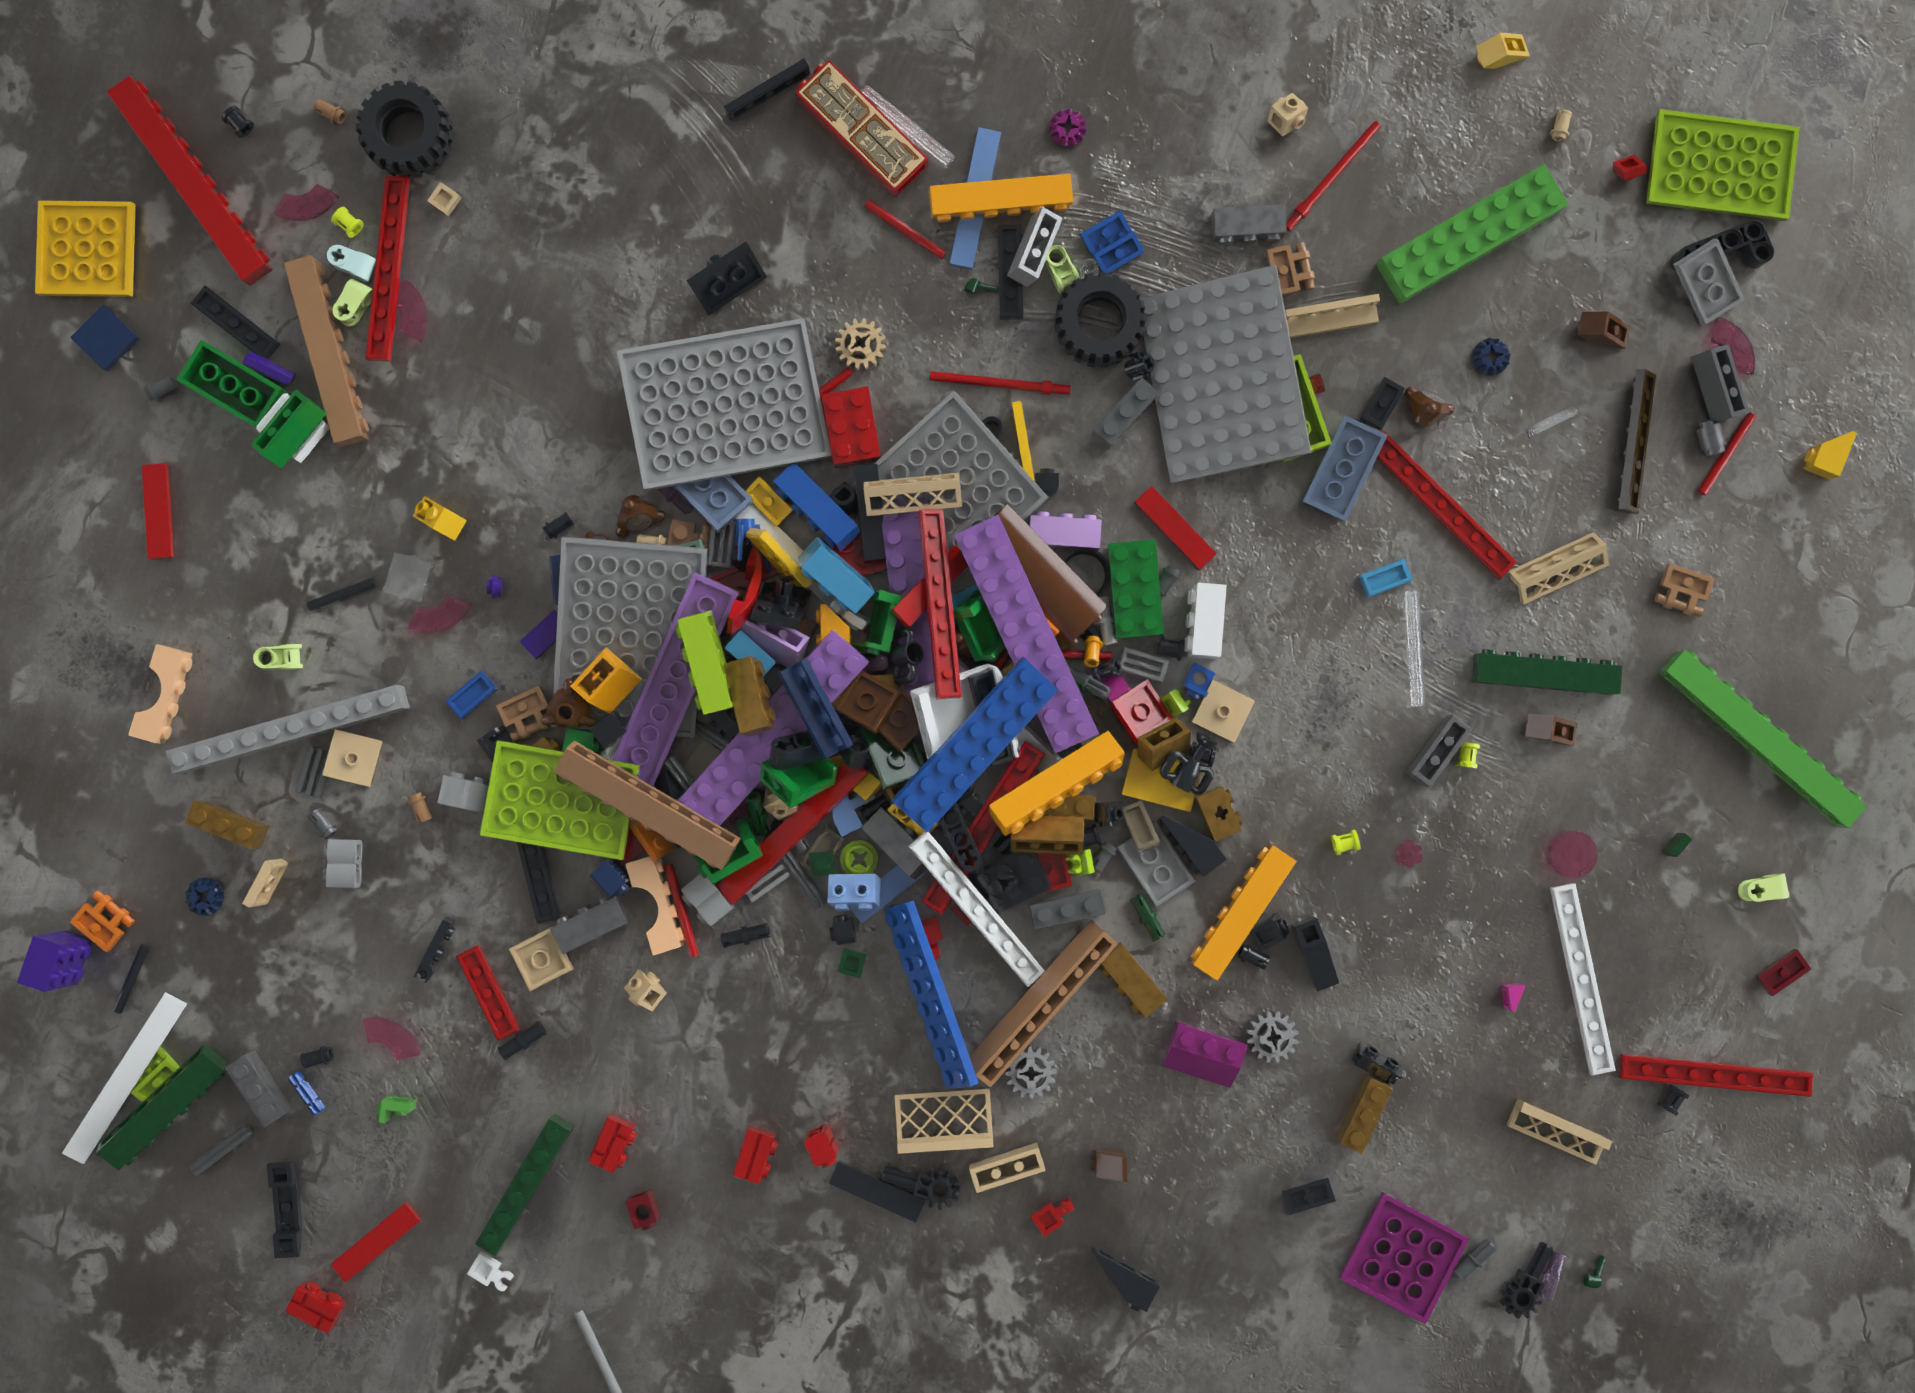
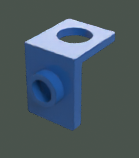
M1194 663L1182 686L1183 689L1187 690L1185 694L1197 700L1199 697H1207L1208 692L1206 691L1215 672ZM1197 671H1201L1206 675V682L1203 685H1197L1193 681V675Z

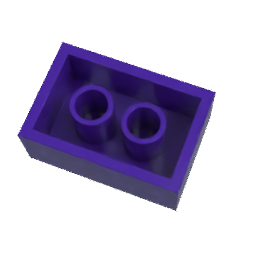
M66 930L33 936L17 983L43 992L77 985L84 974V969H82L84 962L91 954L92 947L90 945L92 941L87 937Z

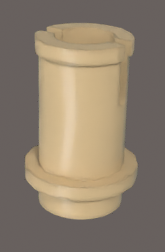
M1565 109L1557 111L1554 129L1550 132L1553 141L1564 142L1569 137L1568 127L1572 116L1571 111Z
M639 534L636 543L667 545L668 539L664 538L663 535L655 537Z

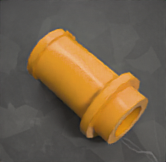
M1089 636L1084 641V647L1086 648L1084 664L1088 667H1097L1099 664V653L1103 643L1098 636Z

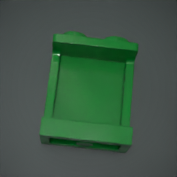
M975 590L953 610V614L974 661L985 660L986 662H991L999 657L998 654L1006 649V646L980 590Z
M874 590L875 593L867 601L873 603L874 607L866 641L852 642L851 646L858 648V652L861 654L880 656L881 652L890 651L897 617L891 609L902 599V596L882 590Z
M768 759L761 763L760 780L789 808H792L834 785L837 767L831 760L824 759L785 770H776L770 766Z
M745 817L737 821L740 831L738 837L741 839L722 870L711 867L704 859L697 855L695 856L699 864L697 868L704 879L708 877L712 884L763 856L757 836Z

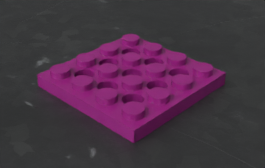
M1382 1192L1339 1278L1426 1324L1469 1238ZM1392 1219L1399 1220L1400 1225L1396 1231H1389L1387 1228L1388 1222ZM1414 1230L1420 1231V1240L1410 1242L1409 1234ZM1385 1240L1389 1244L1387 1251L1383 1253L1378 1252L1376 1249L1378 1242ZM1433 1242H1441L1442 1249L1437 1254H1433L1430 1251V1246ZM1401 1252H1408L1410 1254V1259L1405 1264L1398 1262V1255ZM1369 1262H1376L1378 1265L1377 1271L1373 1274L1366 1273L1365 1268ZM1423 1263L1431 1265V1271L1427 1275L1419 1273V1268ZM1391 1273L1399 1275V1281L1395 1285L1387 1284V1277ZM1414 1284L1419 1285V1294L1417 1296H1410L1408 1294L1409 1287Z

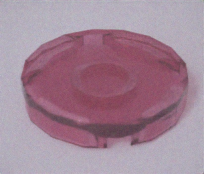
M1562 832L1553 839L1549 846L1550 864L1557 873L1564 877H1583L1590 873L1597 863L1598 851L1596 844L1591 837L1583 832Z

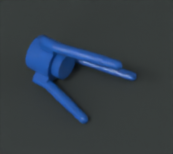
M736 519L734 547L738 546L737 560L739 562L742 561L744 538H747L745 533L750 528L760 529V524H755V519ZM762 554L766 569L770 572V563Z

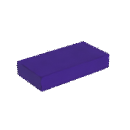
M253 352L247 354L242 362L243 365L285 385L291 383L296 376V373Z
M555 609L519 641L535 659H538L556 642L558 612Z

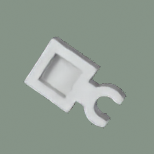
M837 599L833 600L829 608L843 616L842 618L847 620L846 624L857 631L867 627L870 622L869 618L859 612L856 614L851 610L846 612L838 605Z
M482 1251L467 1273L486 1286L493 1281L496 1288L500 1291H505L508 1287L502 1283L501 1278L505 1277L511 1281L514 1277L510 1271H500L499 1268L502 1263Z

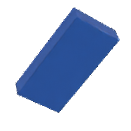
M480 671L445 702L460 719H464L497 691L498 688L484 671Z

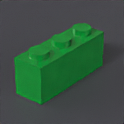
M295 390L251 443V446L263 457L278 467L283 468L327 413L298 390Z

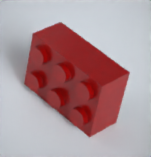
M868 386L822 394L835 468L879 460L881 453Z

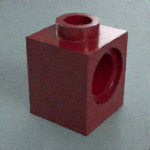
M652 1189L630 1196L625 1201L634 1229L641 1227L642 1230H646L656 1225L655 1222L660 1218V1213ZM638 1207H646L649 1210V1216H641L638 1212Z

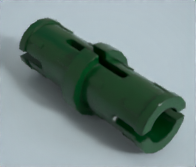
M751 791L745 798L748 806L747 815L749 820L752 821L754 833L761 836L769 830L765 818L767 812L764 806H762L759 792Z
M1144 893L1136 895L1137 897L1131 898L1130 902H1132L1140 916V923H1144L1154 942L1159 940V937H1164L1166 932H1164L1156 918V911H1152Z

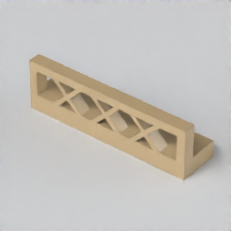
M1379 294L1287 309L1285 313L1290 338L1376 324L1379 322L1376 307L1380 301Z
M959 473L864 482L867 516L914 512L922 509L962 507ZM956 489L957 501L947 502L940 496L945 490ZM921 492H929L934 496L928 504H922L916 499ZM898 494H904L910 501L905 506H898L893 502V499ZM880 496L886 501L882 508L871 509L870 497Z
M1593 532L1510 570L1509 577L1518 586L1520 601L1523 604H1527L1609 566L1606 543ZM1600 555V561L1590 564L1594 557ZM1580 565L1576 572L1568 574L1572 567ZM1558 575L1554 582L1547 583L1552 576ZM1537 585L1533 592L1526 593V588Z
M1517 1099L1507 1122L1508 1127L1595 1165L1603 1148L1609 1150L1613 1142L1604 1136ZM1519 1112L1527 1114L1531 1123L1522 1127L1515 1124ZM1548 1123L1553 1133L1542 1136L1538 1131L1537 1125ZM1566 1132L1572 1134L1575 1141L1567 1146L1562 1145L1559 1135ZM1587 1142L1596 1144L1592 1157L1583 1153L1582 1144Z

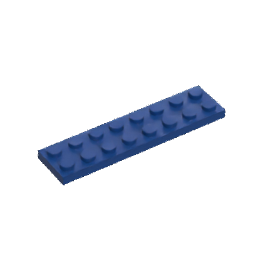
M1022 657L891 801L923 830L929 832L1051 699L1058 689L1026 658Z
M914 900L885 908V920L894 936V945L899 950L902 959L901 965L910 981L909 987L915 995L918 1012L926 1026V1035L931 1040L934 1057L942 1071L941 1077L943 1082L947 1085L948 1089L972 1087L978 1084V1079Z

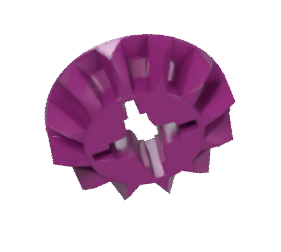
M1071 108L1060 110L1053 115L1050 121V136L1061 146L1071 147L1077 145L1086 134V121L1080 112L1073 111ZM1068 119H1070L1071 126L1074 129H1070L1068 136H1066L1065 128L1061 127V125H1065Z

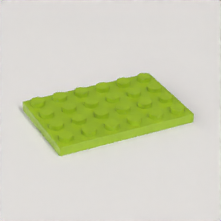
M1659 109L1656 113L1646 204L1785 222L1790 216L1800 127Z
M497 740L480 831L481 836L624 860L631 818L626 817L617 808L604 804L595 795L585 793L578 785L563 780L559 774L555 773L554 771L564 752ZM608 760L638 778L640 765Z

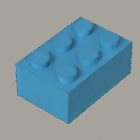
M816 537L798 557L802 574L810 581L816 579L820 585L819 588L829 597L833 594L838 600V605L846 612L851 610L856 614L875 593L871 583L819 537Z

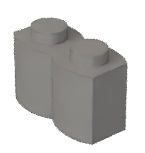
M451 771L450 775L443 776L437 803L484 813L489 779L474 776V780L465 779V774Z
M328 839V844L324 846V858H327V868L323 870V881L326 882V887H360L362 878V840Z
M699 874L681 889L683 892L681 897L689 907L693 905L699 913L696 916L704 925L709 924L713 926L735 907L720 892L716 883L712 884L708 877L704 879Z

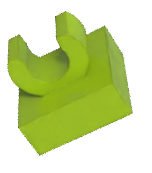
M1174 689L1160 698L1173 718L1189 709L1188 705L1191 701H1184L1180 695L1184 692L1183 689Z
M1090 849L1083 850V855L1066 854L1065 859L1068 862L1070 877L1095 873Z

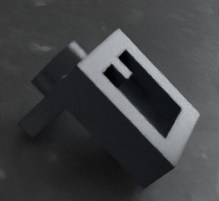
M1277 912L1271 918L1253 926L1249 933L1258 949L1262 951L1283 941L1289 934V926L1287 921L1280 917Z

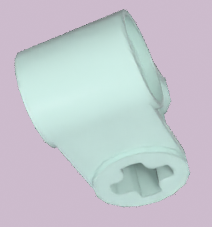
M333 245L327 251L328 261L338 271L349 274L358 280L369 282L376 264L375 258L342 245Z

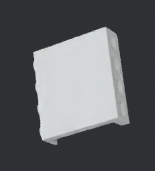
M987 663L959 673L962 697L959 699L936 700L934 682L910 691L927 760L975 709L967 676L991 669L995 684L997 685L1003 679L1001 671L997 667ZM1015 737L1010 742L1013 757L1017 758L1019 757L1017 751L1019 743Z

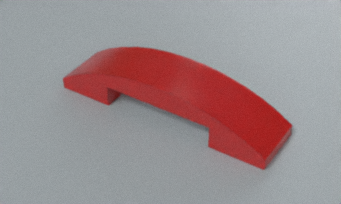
M752 547L746 564L745 579L751 582L745 600L743 602L734 599L728 617L727 633L730 634L738 630L748 620L759 597L762 563L756 547Z

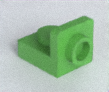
M397 1096L385 1097L382 1099V1102H379L377 1107L379 1123L385 1124L389 1121L391 1111H393L392 1114L407 1115V1113L416 1109L417 1099Z

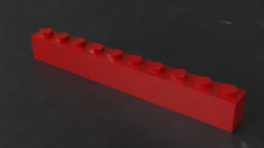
M129 75L106 91L240 279L251 286L273 269L268 264L271 261L268 255L262 249L258 250L255 246L257 242L255 237L249 230L245 231L241 225L244 222L235 211L231 212L227 207L230 205L227 198L221 192L218 194L214 189L217 186L209 174L204 175L201 170L203 167L202 163L195 155L191 156L187 150L190 147L181 136H176L174 133L176 127L168 118L164 119L161 115L163 111L161 106L155 99L151 100L147 94L150 91L141 80L137 82Z

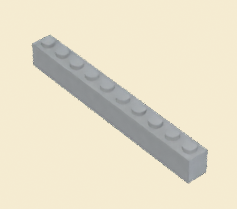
M393 685L167 750L166 754L172 774H185L331 732L335 729L338 730L410 709L404 686Z

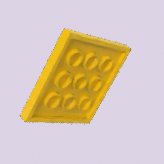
M38 201L35 294L39 296L133 297L136 204L133 202Z

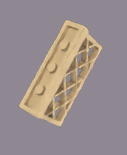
M990 1089L895 1095L898 1154L994 1147ZM985 1094L986 1105L979 1112L969 1101L975 1095ZM964 1095H971L967 1101L962 1097ZM951 1096H958L965 1102L956 1114L945 1105ZM938 1097L947 1098L942 1102ZM924 1098L920 1103L914 1100ZM927 1098H935L941 1104L932 1115L921 1106ZM910 1099L917 1107L907 1116L900 1109V1100ZM966 1105L977 1113L969 1125L958 1116ZM943 1106L954 1115L945 1126L934 1118ZM919 1108L930 1117L921 1128L910 1119ZM985 1109L987 1113V1118H985L981 1114ZM901 1115H903L906 1118L902 1124ZM980 1116L987 1122L988 1133H977L970 1126ZM955 1118L966 1126L960 1135H953L947 1129ZM933 1119L943 1129L937 1136L930 1137L923 1129ZM909 1121L918 1129V1132L912 1138L902 1139V1127ZM969 1129V1130L972 1131L974 1134H964V1133ZM944 1130L949 1134L948 1136L940 1135L944 1132ZM920 1132L926 1136L916 1138Z

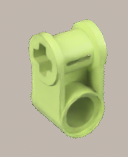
M1060 245L1051 246L1045 265L1057 291L1061 294L1067 286H1071L1073 281L1080 278L1066 250ZM1057 253L1061 256L1062 261L1054 263L1050 260L1049 255Z
M353 278L345 284L343 292L333 306L334 317L347 327L357 325L365 310L371 304L373 289Z
M302 644L261 647L253 655L254 663L260 668L270 670L302 669L303 664H300ZM269 652L272 659L269 664H265L263 657Z
M1785 873L1745 880L1738 886V895L1745 901L1761 902L1790 897Z

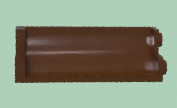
M1007 504L994 516L999 515L1045 617L1059 630L1055 639L1060 650H1063L1065 647L1071 649L1079 641L1078 636L1091 624L1095 626L1103 618L1101 613L1107 605Z

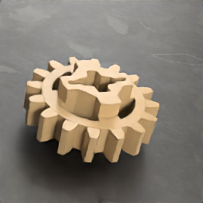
M855 318L853 319L854 325L850 326L846 322V330L839 329L838 332L842 337L836 338L835 342L841 346L836 348V352L843 353L839 358L841 361L847 359V367L855 364L856 370L859 371L860 366L864 365V368L868 370V364L872 363L874 366H877L876 358H884L880 351H886V345L881 344L886 341V337L879 336L882 333L881 327L874 329V321L868 325L866 318H863L861 323H858ZM857 330H866L867 332L862 333L858 332ZM849 336L851 343L845 349L846 339ZM859 340H860V342H862V343L864 342V343H865V347H864V348H862L861 346H858V347H857V343H856V342L859 341ZM876 340L877 346L873 353L871 350V345ZM863 356L865 359H856L854 357Z

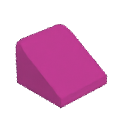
M1112 676L1101 682L1109 686L1111 690L1107 697L1110 703L1130 690V687L1121 676Z
M1521 983L1502 985L1504 1008L1509 1011H1515L1525 985Z

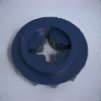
M1487 338L1475 346L1472 353V361L1479 372L1493 376L1503 372L1510 364L1511 353H1509L1507 344L1501 342L1500 339ZM1490 349L1493 351V354L1500 355L1494 359V363L1491 362L1490 358L1484 357L1490 353Z
M211 878L195 880L190 883L188 890L185 892V903L188 904L190 911L200 916H207L217 912L224 901V892L221 885ZM198 891H200L201 893L209 891L208 895L206 896L208 902L202 901L198 903L199 899L201 898Z

